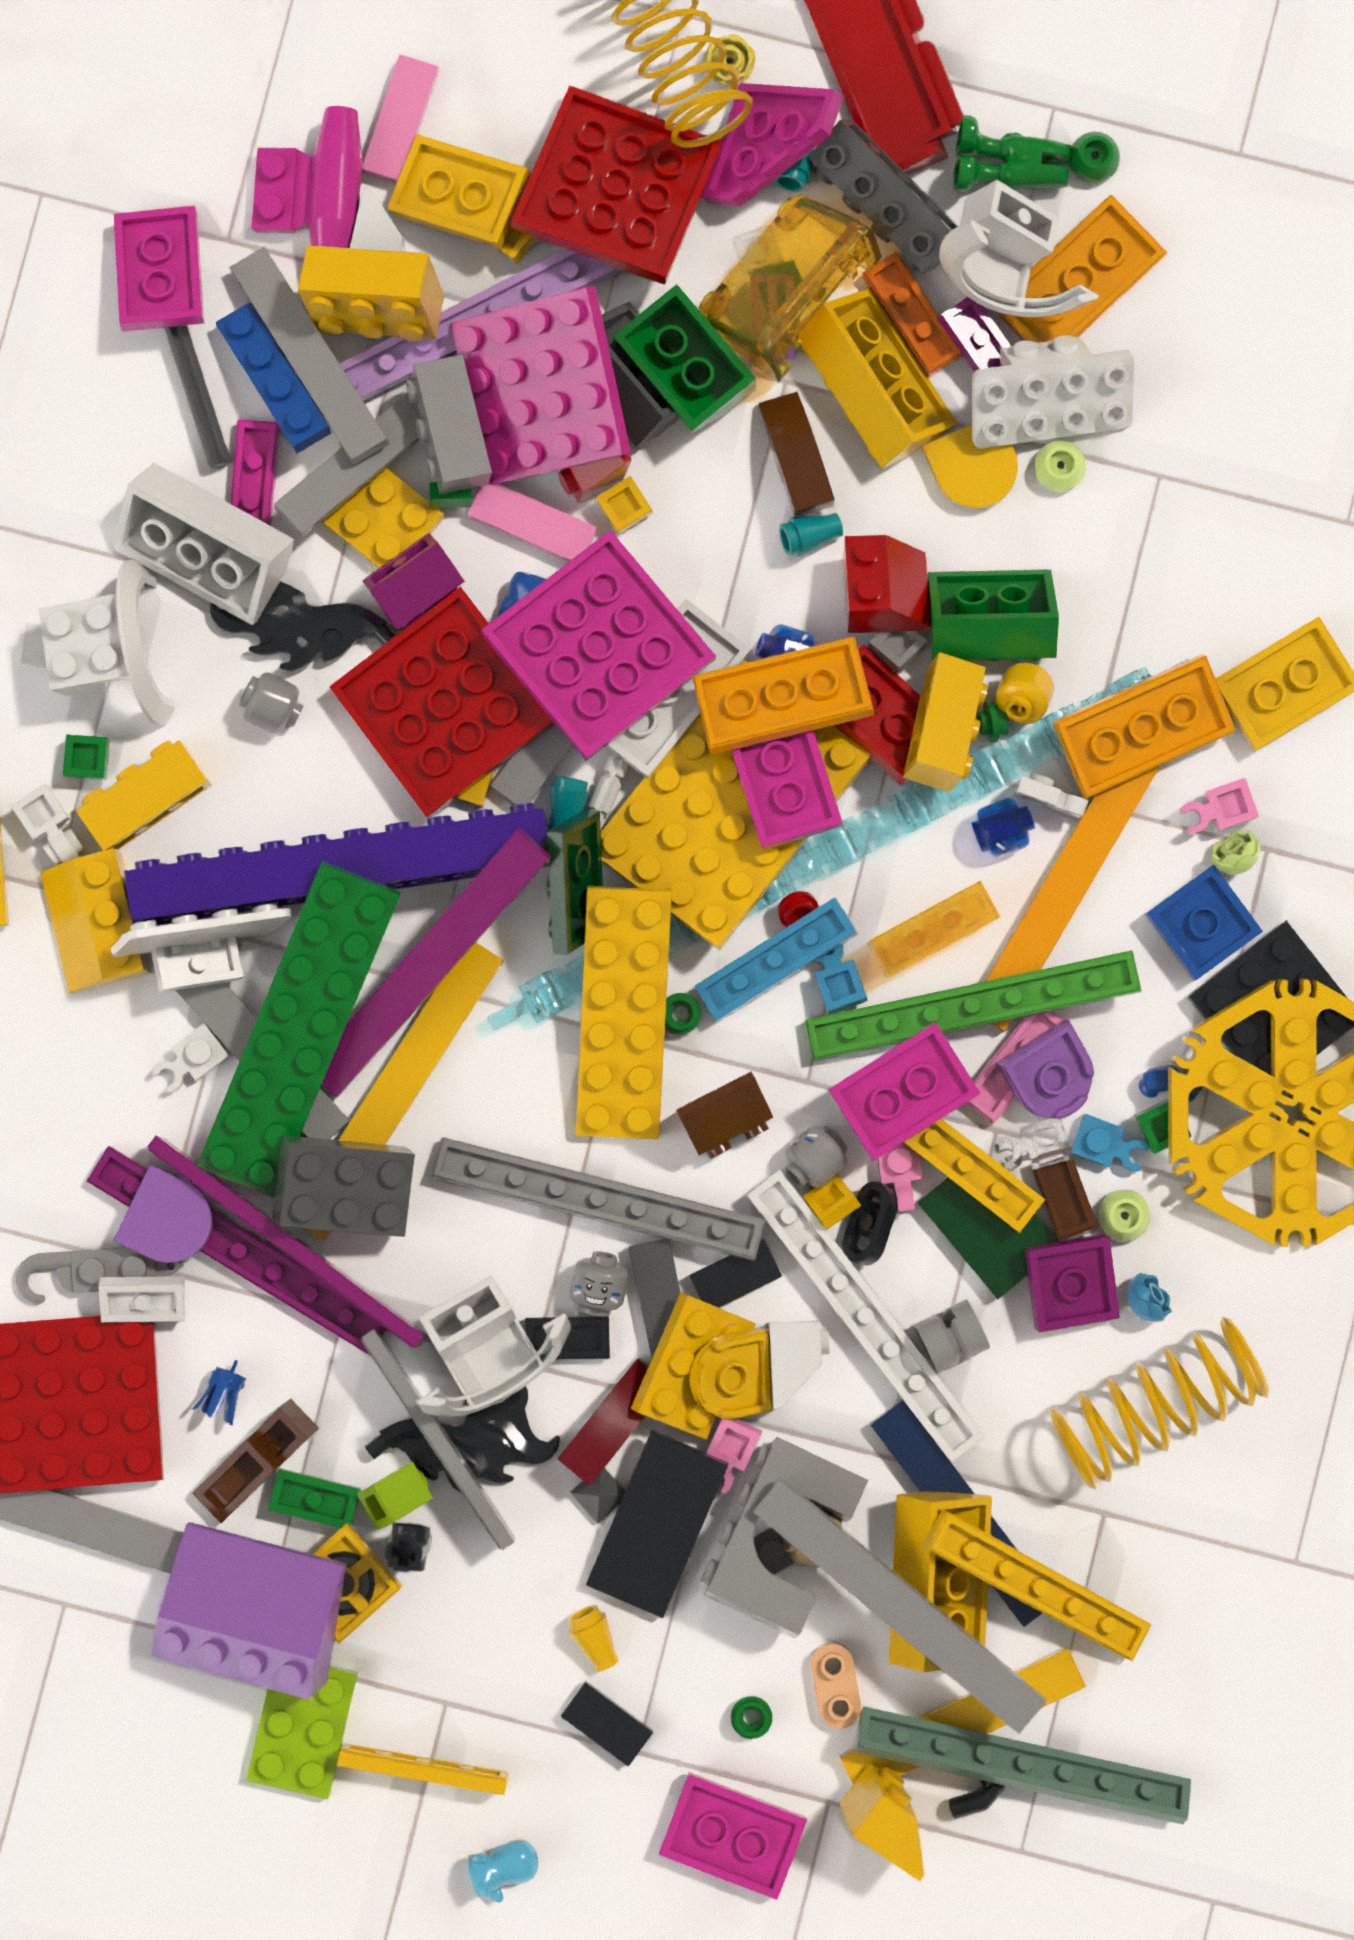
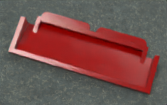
M804 0L854 122L907 175L949 159L942 139L958 133L956 127L959 126L961 117L964 114L936 46L930 41L921 42L917 32L922 30L925 20L917 0Z

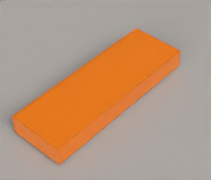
M897 251L862 273V278L868 287L871 288L928 378L963 357L938 321V313L906 264L901 260Z

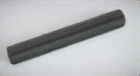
M188 326L164 328L207 462L211 468L225 466L230 463V456Z

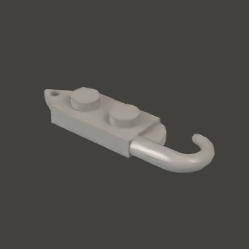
M130 1248L45 1252L31 1255L21 1262L16 1271L15 1282L18 1291L25 1299L35 1303H43L45 1296L34 1293L28 1285L29 1276L35 1270L56 1269L61 1286L69 1292L79 1293L99 1291L100 1277L170 1276L184 1267V1264L174 1262L175 1267L173 1270H170L168 1268L169 1263L155 1261Z

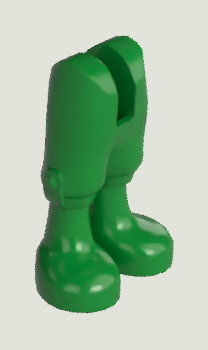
M962 115L955 148L957 160L953 174L954 190L966 192L975 184L993 182L995 180L1002 182L1013 190L1059 189L1068 187L1069 170L1057 165L1070 161L1071 145L1045 138L1022 136V134L1017 132L1005 134L1001 139L991 138L980 133L978 121L974 116ZM974 157H994L1005 162L999 164L981 163L976 161Z

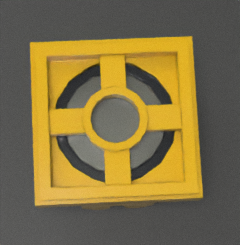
M346 1523L312 1554L346 1563L338 1613L340 1615H338L334 1638L338 1644L345 1640L404 1586L349 1523Z

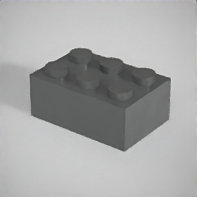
M282 1135L273 1219L280 1227L405 1237L415 1153L406 1146Z

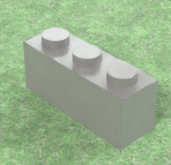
M463 354L415 363L411 378L406 379V388L410 403H417L421 417L416 418V429L420 443L427 442L430 457L425 459L429 481L431 483L437 482L439 494L488 485L492 471Z

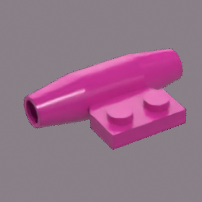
M329 106L325 108L313 157L297 148L257 147L251 229L256 233L295 234L296 231L309 226L311 246L350 248L360 203L363 162L357 110L345 106Z

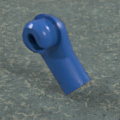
M1174 1065L1150 1068L1143 1073V1079L1138 1084L1139 1090L1144 1096L1155 1098L1158 1092L1168 1091V1066L1172 1067L1176 1072H1185ZM1203 1086L1196 1087L1190 1092L1189 1102H1192L1197 1097Z

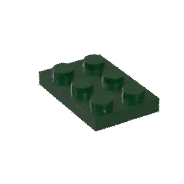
M584 809L547 831L544 850L552 856L549 860V878L546 885V892L551 903L548 933L550 938H552L553 953L569 955L585 944L587 887L603 886L599 810Z

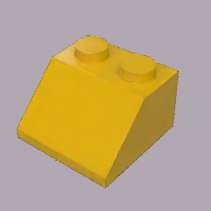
M869 1763L839 1802L850 1833L854 1838L920 1882L925 1876L917 1817L910 1803L912 1798L903 1787L905 1782L897 1773L887 1767H884L881 1771Z

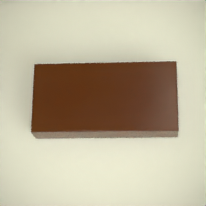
M1067 1150L1031 1162L1030 1167L1040 1195L1045 1199L1043 1203L1057 1242L1066 1241L1098 1230L1096 1219L1071 1151Z

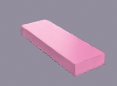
M399 54L362 165V173L397 183L415 136L419 133L439 73L438 66Z
M488 483V485L480 486L468 512L469 518L568 562L591 545L597 532L596 526L501 484L490 485Z
M1052 1011L1024 1017L973 1081L981 1094L966 1104L991 1124H994L1015 1098L996 1063L1063 1020Z

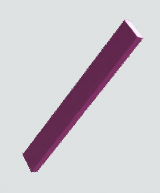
M522 828L518 829L348 1021L321 1084L335 1098L339 1097L552 858Z
M155 1135L148 1144V1151L411 1348L420 1347L429 1336L286 1228L280 1227L274 1219L214 1174L198 1166L194 1159L167 1139Z
M108 1146L88 1177L87 1182L127 1207H130L148 1168L112 1146ZM211 1208L213 1219L212 1232L209 1240L200 1252L370 1355L361 1342L362 1337L375 1327L384 1336L387 1331L385 1327L289 1255Z

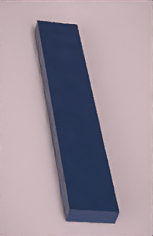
M903 1399L870 1423V1426L920 1492L975 1494ZM991 1516L990 1535L1017 1550ZM993 1586L1023 1627L1042 1614L1037 1609Z

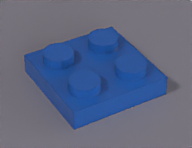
M1214 864L1145 914L1193 981L1198 980L1263 932Z

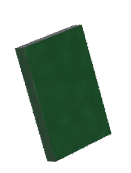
M948 1177L917 1202L997 1300L1028 1275L1024 1248L1057 1242V1239L1036 1214L1032 1216L1021 1232L1018 1233Z

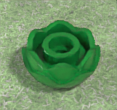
M1093 131L1081 135L1074 141L1070 151V168L1074 174L1089 183H1099L1116 173L1120 163V150L1112 137L1103 132ZM1097 153L1099 158L1093 159L1091 154Z

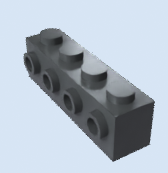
M852 119L839 120L833 127L831 135L821 142L808 156L816 165L813 171L823 182L828 185L834 183L844 193L842 200L852 211L857 214L863 212L873 222L871 229L881 240L886 243L892 241L902 252L899 255L901 260L915 272L920 270L922 273L934 270L941 263L939 251L942 240L958 225Z

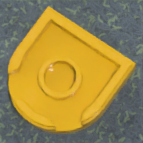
M972 424L927 443L921 448L943 495L960 506L974 510L990 508L1001 502L1015 483L1018 461L1012 444L977 448L972 442Z
M759 1327L723 1334L713 1338L701 1348L691 1367L690 1388L695 1401L702 1409L722 1419H736L772 1411L770 1333L768 1329Z

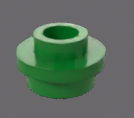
M992 701L984 702L983 711L977 712V720H980V735H987L990 743L998 742L999 737L1008 735L1007 714L1000 710Z
M675 993L666 998L665 1029L677 1035L693 1031L701 1018V1009L698 1002L692 996L685 993ZM678 1006H683L688 1011V1018L683 1022H678L672 1017V1011Z
M746 1696L734 1704L730 1719L732 1727L738 1735L746 1739H757L768 1732L772 1725L773 1716L771 1708L765 1700L757 1696ZM753 1709L759 1713L760 1717L756 1723L748 1724L744 1721L743 1715L747 1710Z

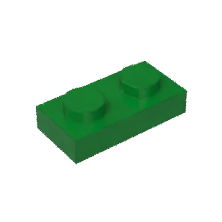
M279 1468L268 1510L342 1528L346 1523L352 1526L359 1500L357 1493L361 1491V1487Z

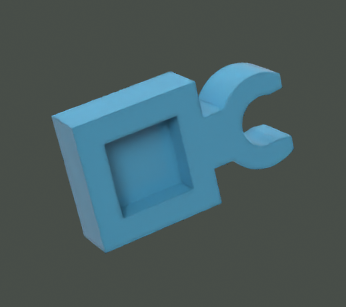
M843 944L835 948L832 954L824 955L816 960L818 964L825 967L824 970L814 974L829 1015L868 1001L854 960L841 962L844 955Z
M1084 1114L1070 1151L1074 1155L1108 1168L1111 1167L1115 1157L1119 1159L1125 1169L1140 1171L1142 1166L1130 1161L1129 1152L1133 1148L1148 1151L1149 1145L1141 1140L1122 1141L1121 1138L1125 1128L1089 1114Z

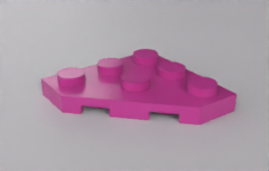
M740 83L738 90L746 92L753 98L752 108L740 125L721 137L720 140L723 143L702 198L710 204L741 207L831 135L844 96L835 89ZM734 99L726 125L731 123L745 108V102L742 99Z

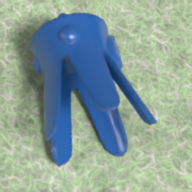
M234 1360L230 1371L216 1366L209 1379L208 1388L193 1406L192 1410L197 1409L206 1398L201 1411L207 1413L209 1418H213L218 1413L227 1396L224 1420L229 1425H233L240 1390L245 1387L247 1379L234 1373L238 1364L237 1360Z

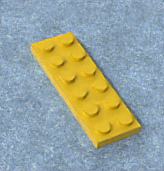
M606 886L587 887L576 1121L577 1136L659 1140L672 890Z

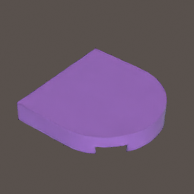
M1066 1019L996 1063L1019 1104L1030 1113L1043 1118L1061 1119L1078 1111L1088 1099L1087 1095L1091 1087L1092 1077L1094 1076V1068L1090 1056L1071 1022Z
M150 1165L113 1241L155 1261L174 1263L186 1260L198 1253L209 1240L213 1227L210 1205L204 1194L196 1186L156 1166Z

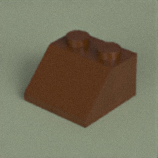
M752 1071L676 1109V1113L698 1156L707 1153L710 1159L732 1149L729 1140L743 1133L746 1139L749 1140L769 1130L766 1121L774 1118Z

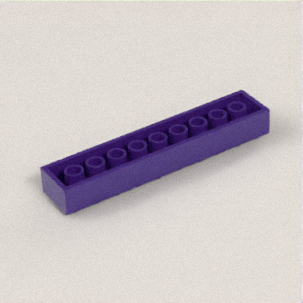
M524 803L510 806V813L495 815L492 809L469 812L467 820L454 821L450 815L431 817L426 819L427 826L413 827L410 826V822H396L385 825V832L372 834L368 832V828H356L343 831L344 838L333 840L327 838L326 834H316L302 837V844L285 845L284 840L261 843L259 851L248 852L244 851L243 847L238 846L219 849V856L212 858L202 857V853H188L176 856L177 863L171 864L160 863V859L135 862V869L124 870L131 921L135 923L156 921V925L172 923L171 920L186 915H196L197 919L212 917L213 913L228 909H236L237 913L250 912L254 907L264 904L275 903L277 907L304 904L322 860L394 890L475 878L520 828L544 849L548 831L546 815L543 808L536 809L534 803ZM549 861L543 868L549 867Z

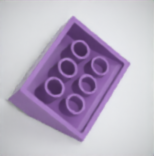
M188 1522L183 1532L157 1616L151 1656L310 1700L328 1682L346 1563Z

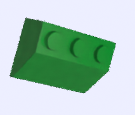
M677 284L613 335V339L692 433L721 418L755 391L756 377Z
M1051 569L928 572L931 623L929 640L932 661L939 652L962 660L998 661L1000 659L1039 660L1042 658H1056L1059 613Z

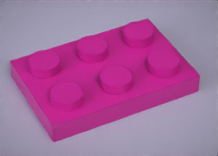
M195 205L113 214L119 325L122 332L205 324L198 213Z
M813 730L731 750L762 851L843 827L841 815Z
M936 1022L828 1089L872 1161L981 1094Z
M688 1772L662 1841L659 1855L778 1900L804 1831L807 1817Z

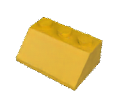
M114 848L73 858L40 872L69 993L151 973L146 953L112 957L111 947L121 939L120 936L131 931V925L136 924L131 921L123 855Z

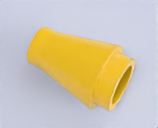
M597 1605L585 1607L567 1619L570 1626L568 1633L593 1663L597 1672L605 1671L618 1663L619 1659L615 1653L606 1613L600 1612Z

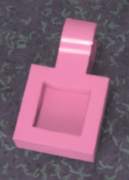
M901 1143L877 1158L880 1183L886 1185L893 1184L898 1204L897 1213L915 1210L911 1181L923 1180L920 1155L906 1144Z

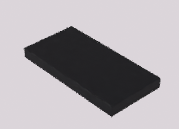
M651 1430L588 1577L586 1586L663 1618L729 1462Z

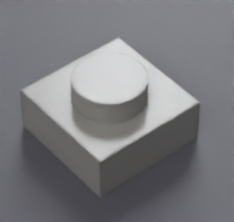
M917 631L879 632L869 641L868 648L899 675L927 648L928 641Z

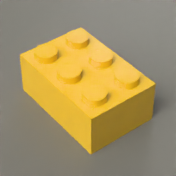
M307 245L298 291L318 331L333 336L341 335L342 333H354L368 338L396 336L409 341H420L422 338L436 339L444 293L428 253Z

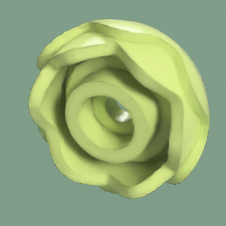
M1059 440L1047 444L1038 452L1035 458L1036 478L1040 484L1055 492L1069 491L1081 483L1085 476L1086 461L1082 451L1068 441ZM1058 462H1062L1064 464L1063 469H1059L1057 467Z
M1237 830L1233 831L1226 840L1214 843L1213 854L1210 856L1211 862L1223 873L1230 875L1244 873L1251 869L1259 859L1261 852L1260 840L1251 831L1247 833Z
M1118 1190L1109 1193L1104 1198L1098 1211L1100 1226L1111 1239L1120 1242L1133 1241L1142 1236L1147 1230L1151 1218L1150 1208L1145 1199L1132 1190ZM1124 1211L1129 1215L1126 1220L1121 1218V1214Z

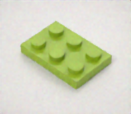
M330 1666L328 1682L310 1700L267 1688L246 1781L329 1799L359 1672Z

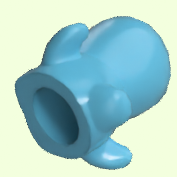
M522 1839L499 1845L493 1848L490 1855L480 1852L468 1856L470 1877L477 1896L483 1898L490 1897L498 1903L503 1901L501 1886L526 1883L534 1878L539 1867L535 1848L528 1841Z

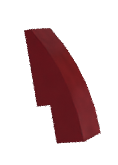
M638 1358L557 1458L559 1462L589 1486L645 1417V1415L631 1409L648 1369V1366Z

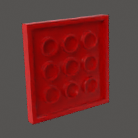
M569 85L512 216L510 228L666 285L712 173L723 141L717 139L706 145L693 148L679 147L671 142L672 131L665 129L666 120ZM691 129L679 132V138L686 141L707 136Z
M461 586L329 686L427 818L436 815L555 724L482 637L481 630L489 623Z
M101 1316L0 1324V1494L165 1480L155 1322H101Z

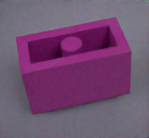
M427 533L362 580L397 630L402 626L408 627L425 614L424 611L436 602L442 601L465 582L445 551L430 533Z

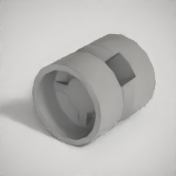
M967 1299L945 1309V1317L943 1318L932 1315L913 1324L937 1374L958 1364L960 1355L964 1354L971 1358L990 1349V1344Z

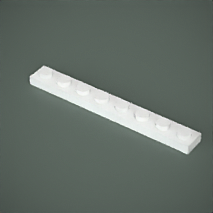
M779 1169L747 1194L748 1198L950 1462L955 1461L981 1441L984 1435L782 1171Z

